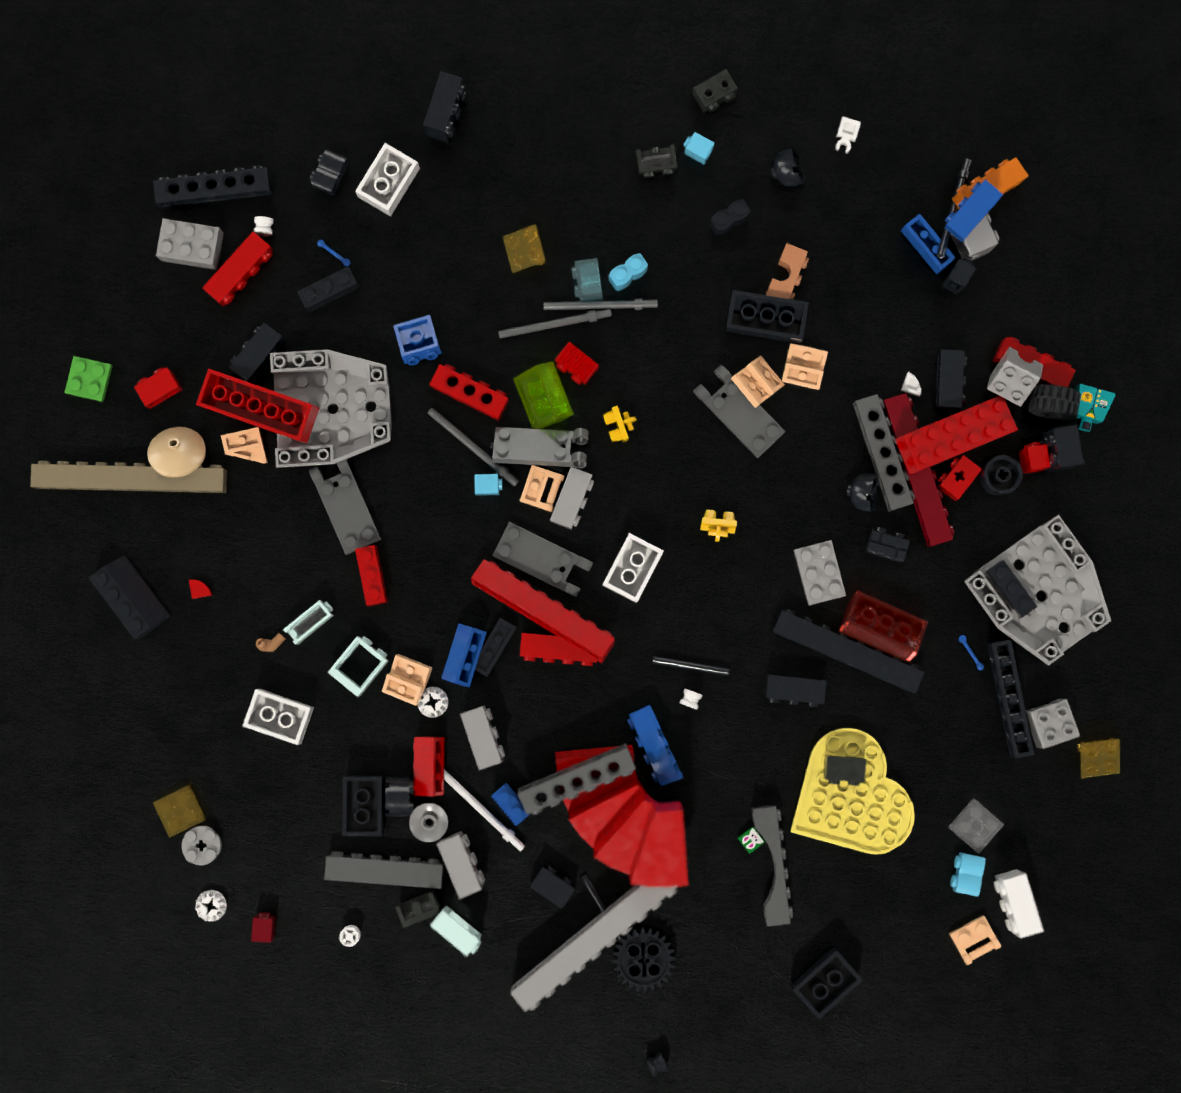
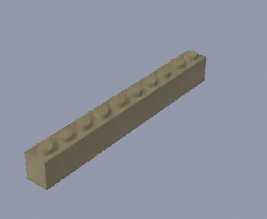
M38 461V464H31V487L36 489L226 493L227 470L222 468V465H210V468H203V465H200L194 472L186 476L166 477L157 473L152 467H145L144 463H134V466H126V463H115L114 466H107L106 462H95V465H88V462H76V465H69L67 461H57L56 465L50 464V461Z

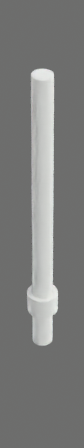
M444 769V780L503 835L502 838L507 842L510 841L521 851L525 845L515 836V833L511 829L508 830Z

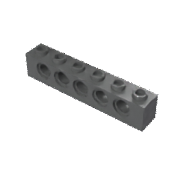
M878 394L855 401L853 406L875 473L879 476V485L888 512L913 504L914 494L912 489L908 488V476L906 471L902 470V457L899 452H896L895 437L893 434H890L888 428L890 427V421L887 416H884L882 410L884 409L882 398H878ZM869 412L876 413V421H871L869 419ZM875 430L882 431V439H877L875 437ZM881 448L888 449V457H883L880 454ZM887 466H892L895 469L894 476L887 474ZM894 484H898L901 487L900 494L893 492L892 486Z
M625 743L518 788V795L527 815L530 813L534 815L543 811L544 807L549 805L554 807L560 804L563 799H573L582 791L590 792L596 789L599 784H609L618 776L622 775V777L632 774L633 770L636 769L635 763ZM611 762H617L619 764V766L616 769H610L608 767L609 763ZM597 769L601 774L593 777L590 775V772ZM575 777H580L583 781L580 784H574L572 780ZM560 784L563 785L565 789L561 792H557L554 789V787ZM544 792L547 796L545 799H538L536 794Z

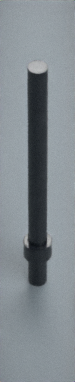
M964 159L962 168L958 172V182L954 196L958 194L956 190L968 182L971 165L970 159ZM953 200L951 203L948 216L952 212L956 214L958 210V207L953 202ZM945 228L936 255L938 258H944L951 235Z

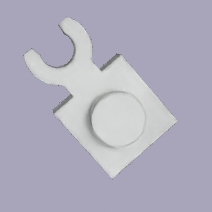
M842 117L836 136L842 139L837 142V151L840 145L846 146L845 153L850 151L851 144L849 141L855 142L861 122Z

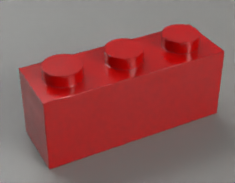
M372 545L355 549L366 605L374 606L388 603L377 546Z
M414 737V796L444 795V737Z

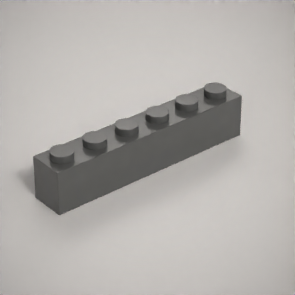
M332 851V854L326 856L324 880L441 889L443 885L444 863H440V859L432 858L428 859L427 862L420 861L421 858L409 857V860H401V856H390L387 859L382 858V855L370 854V857H363L362 853H351V856L343 855V852Z

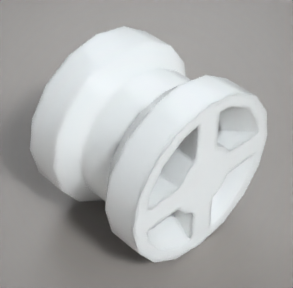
M263 216L255 217L256 227L254 232L261 236H271L273 234L271 229L273 219Z
M684 689V697L680 700V704L698 709V701L702 698V695Z
M355 925L346 926L340 933V941L347 947L355 945L361 937V932Z

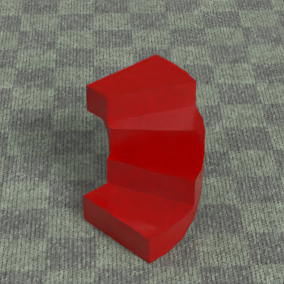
M627 745L631 757L634 761L633 747L632 745ZM618 746L555 752L557 772ZM611 762L608 765L610 769H616L619 766L617 762ZM597 769L590 772V775L593 777L601 774ZM635 770L628 776L622 777L621 775L616 777L609 784H599L596 789L590 792L582 791L573 799H563L568 810L569 821L578 834L593 848L594 857L613 869L629 874L631 884L646 887L688 885L680 802L658 803L654 801L642 787ZM575 777L572 780L574 784H580L583 781L580 777ZM559 784L561 792L565 789V787Z

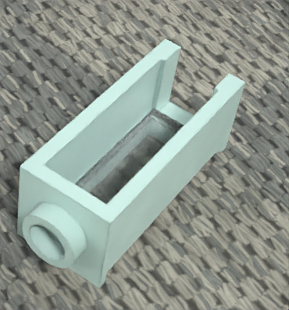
M319 600L283 630L290 634L294 639L295 645H299L305 638L334 616L331 612L333 608L327 601Z

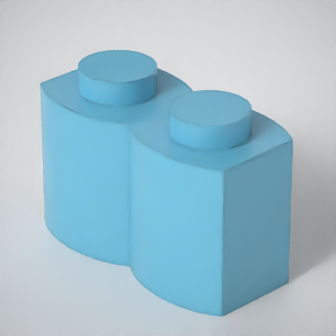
M635 254L625 264L615 267L610 272L609 281L616 291L622 290L632 280L642 277L647 271L648 264L641 254Z
M960 852L959 856H956L954 860L956 873L951 877L950 886L953 887L954 892L978 897L985 867V858Z

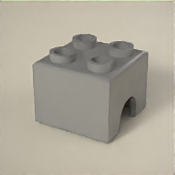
M988 213L963 242L951 234L961 259L965 258L970 261L989 253L998 244L999 235L996 230H992L990 225L991 218Z
M1009 347L991 373L987 389L1021 407L1040 380L1043 364L1035 360L1032 363H1027L1019 357L1017 350Z
M1059 698L1051 701L1049 704L1025 710L1027 722L1037 748L1045 749L1080 736L1067 699Z

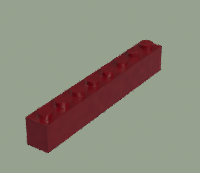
M906 393L883 401L885 416L889 418V428L895 439L918 430L919 421L917 416L913 415L911 409L913 408V403ZM896 443L895 447H896L897 453H898V452L900 453V450H899V448H898V446H897V443ZM902 457V469L907 473V484L914 494L913 503L927 546L931 547L953 540L954 530L952 525L948 524L946 518L948 517V511L945 506H942L941 499L943 497L940 488L936 487L935 481L937 478L934 470L928 467L910 475Z

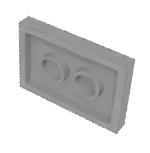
M832 540L794 550L808 606L846 596Z

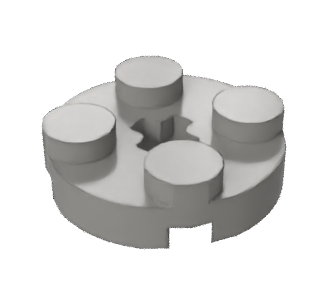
M209 826L192 828L184 835L182 840V852L185 859L196 865L211 863L221 852V838ZM200 840H203V843L207 844V847L203 848V851H201L200 848H197V844L200 842Z

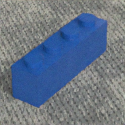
M648 705L630 713V718L627 721L631 730L636 729L638 736L635 739L639 747H644L646 754L643 756L647 765L651 764L654 769L651 774L655 783L660 782L662 786L683 778L651 706Z

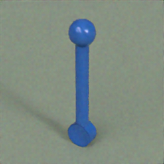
M318 240L317 245L319 247L325 248L343 262L345 267L350 266L349 259H344L328 247L323 240Z
M964 635L959 636L958 641L964 644L977 664V669L983 670L984 664L979 662L967 644L966 637Z

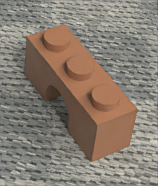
M786 243L778 265L787 269L789 278L785 281L772 279L766 293L767 296L793 300L795 293L792 291L794 286H798L802 276L799 273L801 268H806L809 260L806 257L808 251Z

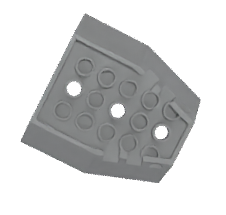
M331 350L270 353L271 373L274 374L275 392L320 408L307 444L277 434L278 448H275L276 468L336 464L391 441V402L386 365ZM369 402H375L377 407L375 411L369 412L366 409V405ZM330 405H338L339 409L336 414L329 413L328 408Z
M1059 515L1034 529L976 570L964 581L996 627L1047 665H1050L1064 655L1063 652L1089 633L1098 631L1111 621L1094 564ZM1017 559L1023 562L1021 570H1017L1014 567V562ZM1001 560L1006 562L1038 606L1023 618L1018 616L986 572ZM1040 590L1046 594V598L1042 602L1036 598V594ZM1061 622H1065L1068 625V631L1065 633L1059 630Z

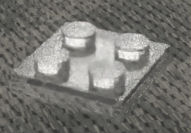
M973 798L948 828L979 854L1004 824Z

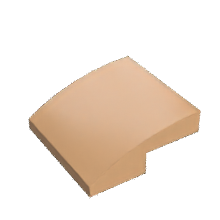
M790 343L782 382L819 390L828 351Z
M762 356L756 358L731 378L755 408L785 385Z
M397 654L395 655L391 672L386 676L382 692L416 706L424 692L432 667Z

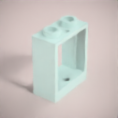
M357 636L328 671L331 676L357 697L362 695L389 661L386 658L387 654L380 648L374 649L371 646L372 642L365 636L362 638ZM359 644L381 661L361 686L339 670Z
M447 905L430 925L466 956L470 952L474 954L482 942L480 941L482 934Z

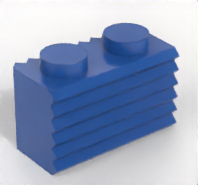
M507 782L492 794L494 801H497L499 807H502V810H504V813H507L509 819H512L514 825H518L528 816L520 798Z

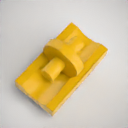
M618 406L612 407V411L605 413L603 418L606 425L614 422L617 424L618 429L609 431L611 441L622 440L625 442L629 438L624 425H627L628 431L634 430L632 423L637 420L636 417L630 418L628 411L623 413L625 420H622Z
M706 510L704 517H702L700 530L708 531V535L715 536V542H719L720 537H727L728 533L735 534L737 521H735L733 512H724L723 519H716V511Z

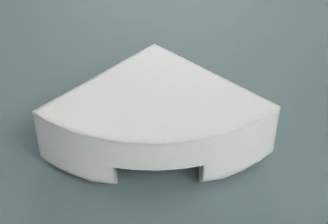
M908 372L901 391L920 397V384L916 377Z

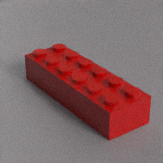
M209 368L196 405L306 444L320 409L315 405Z
M998 396L895 439L911 475L1018 429L1005 399Z

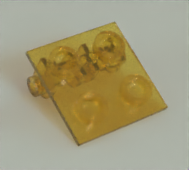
M536 224L503 237L512 273L536 264L537 266L545 264L544 261L546 259Z
M1110 738L1109 740H1098L1097 742L1093 740L1089 743L1081 742L1077 745L1078 752H1081V778L1120 773V739Z

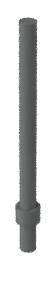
M642 298L628 301L544 302V310L635 308V310H642V308L658 307L657 300H642Z
M607 309L596 312L592 310L587 311L588 313L501 330L498 331L499 337L505 338L585 321L595 322L597 319L611 317V310Z
M431 408L428 411L432 418L491 466L499 477H504L514 487L518 484L519 480L508 472L509 469L507 467L501 466L499 463H493L492 457L435 409Z

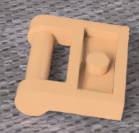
M532 465L520 502L553 512V504L560 483L563 482L565 476ZM548 477L553 478L547 501L542 503L540 501Z
M984 915L949 933L966 965L971 964L972 960L995 948L997 950L1001 947ZM986 937L990 939L989 943L967 954L966 948Z

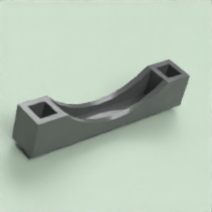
M775 805L751 808L753 826L767 842L774 863L772 887L763 903L765 924L767 926L790 924L793 912L792 907H788L787 900L791 896L790 889L785 884V879H788L787 867H783V860H786L785 849L781 848L780 843L783 840V831L778 827V821H781L780 809L776 810Z

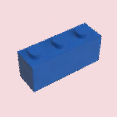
M984 180L982 184L977 182L971 190L973 194L970 198L965 197L959 203L960 209L957 213L952 212L945 220L947 224L944 228L961 242L966 239L1003 195L987 180Z
M920 214L902 228V233L936 274L956 259L948 248L944 258L936 256L941 239Z
M458 624L441 679L470 687L487 632Z

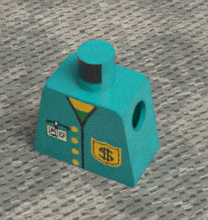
M1079 384L1074 389L1081 393L1077 416L1078 419H1081L1079 430L1090 432L1092 423L1099 424L1103 422L1115 397V393Z

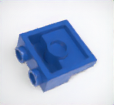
M430 315L393 325L404 364L416 365L419 363V360L425 358L433 360L441 354Z

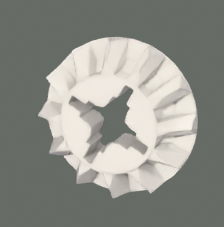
M438 687L424 689L418 702V708L421 713L431 718L442 715L448 707V697ZM429 694H431V697H433V699L441 700L435 704L436 710H434L432 705L425 706V704L430 701Z
M208 890L197 898L195 910L198 913V917L205 921H216L224 915L227 903L225 897L220 892ZM213 899V905L216 906V909H211L208 913V907L205 906V903H210Z

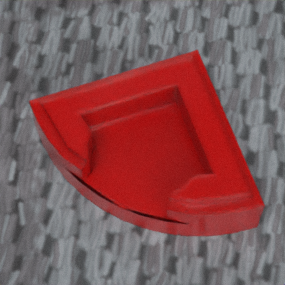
M189 580L192 599L212 596L211 590L206 584L198 580Z

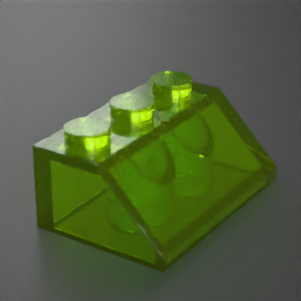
M553 362L538 364L513 378L533 429L545 428L574 415Z

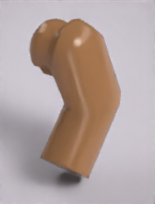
M278 633L272 640L260 638L256 641V647L260 651L273 652L281 645L285 637Z

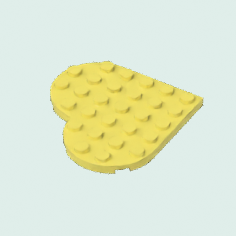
M841 728L833 730L820 738L811 751L790 832L869 854H883L895 849L908 838L914 824V808L904 788L895 781L886 778V758L878 742L863 731ZM825 755L865 758V783L860 782V786L848 785V781H840V784H829L828 780L823 779Z

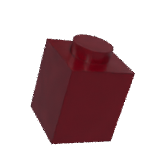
M260 912L259 915L253 917L251 942L271 943L274 940L276 916H270L271 913Z

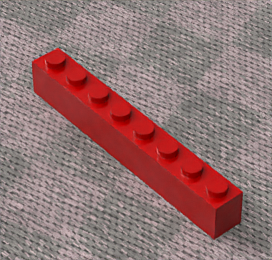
M483 560L471 577L474 586L601 663L614 645L615 638H613L610 632L606 630L601 631L596 628V624L592 621L583 620L577 612L573 610L568 611L559 601L550 600L540 590L535 591L529 583L517 580L514 574L499 569V566L493 561Z

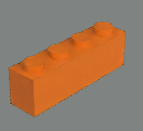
M1016 157L1011 161L1006 159L998 165L999 168L996 170L993 167L985 172L983 178L978 176L970 182L971 185L968 187L965 184L957 189L956 192L958 194L952 200L960 209L959 203L965 197L969 199L973 194L971 192L972 188L977 182L982 184L984 180H987L1004 194L1024 181L1028 174Z

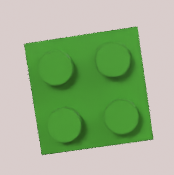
M74 356L65 393L104 402L112 365Z

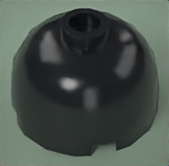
M794 147L781 151L775 157L774 168H771L773 178H778L782 185L788 187L798 186L805 182L802 165H799L797 160L799 156Z
M864 473L854 478L852 485H848L847 496H850L852 504L857 509L868 512L875 510L879 491L876 488V485H879L878 474Z

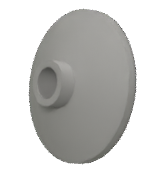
M434 803L419 805L410 816L409 825L411 832L417 839L424 842H433L440 839L448 828L446 812ZM431 818L433 824L427 825L426 819Z

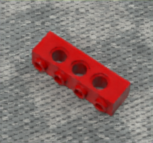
M439 364L429 384L432 388L499 421L509 402L505 392L499 389L493 391L489 389L490 385L483 381L477 383L472 380L473 377L464 372L459 374L455 372L456 368L451 365L445 364L443 366ZM451 378L458 379V384L455 387L448 385V381ZM473 386L475 393L473 395L465 394L467 387ZM491 395L493 399L489 404H485L482 402L483 396Z

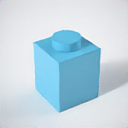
M694 132L693 136H688L684 143V147H686L685 154L705 164L715 143Z
M498 474L475 475L476 495H499V490H503L502 479H499Z

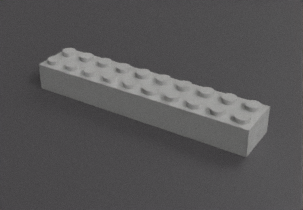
M633 886L605 911L600 913L517 981L511 988V995L525 1012L528 1009L532 1011L540 1004L541 998L544 996L548 998L556 991L555 988L558 984L564 985L570 980V975L574 971L580 972L586 966V961L590 958L592 960L596 959L601 954L602 948L605 946L609 948L617 941L616 937L619 934L625 935L631 930V925L635 921L641 922L647 916V911L651 908L653 910L657 909L662 904L661 900L666 896L670 898L677 892L676 888L678 886Z

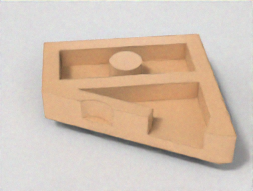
M260 427L221 435L226 455L264 464L268 463Z

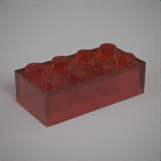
M857 590L849 601L839 632L910 663L918 653L928 621Z

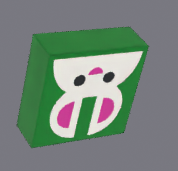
M753 826L738 837L749 854L765 842Z

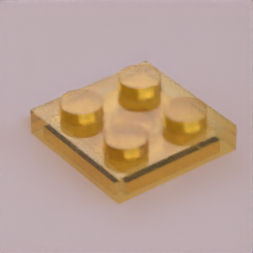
M190 785L153 803L169 838L206 820Z

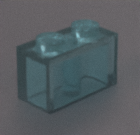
M597 258L575 261V267H571L573 279L577 278L578 285L574 286L575 297H579L580 302L601 300L603 295Z

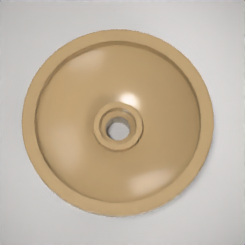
M173 427L160 432L153 438L148 447L147 456L151 467L157 473L166 477H182L194 472L202 464L206 455L204 440L196 431L186 427Z

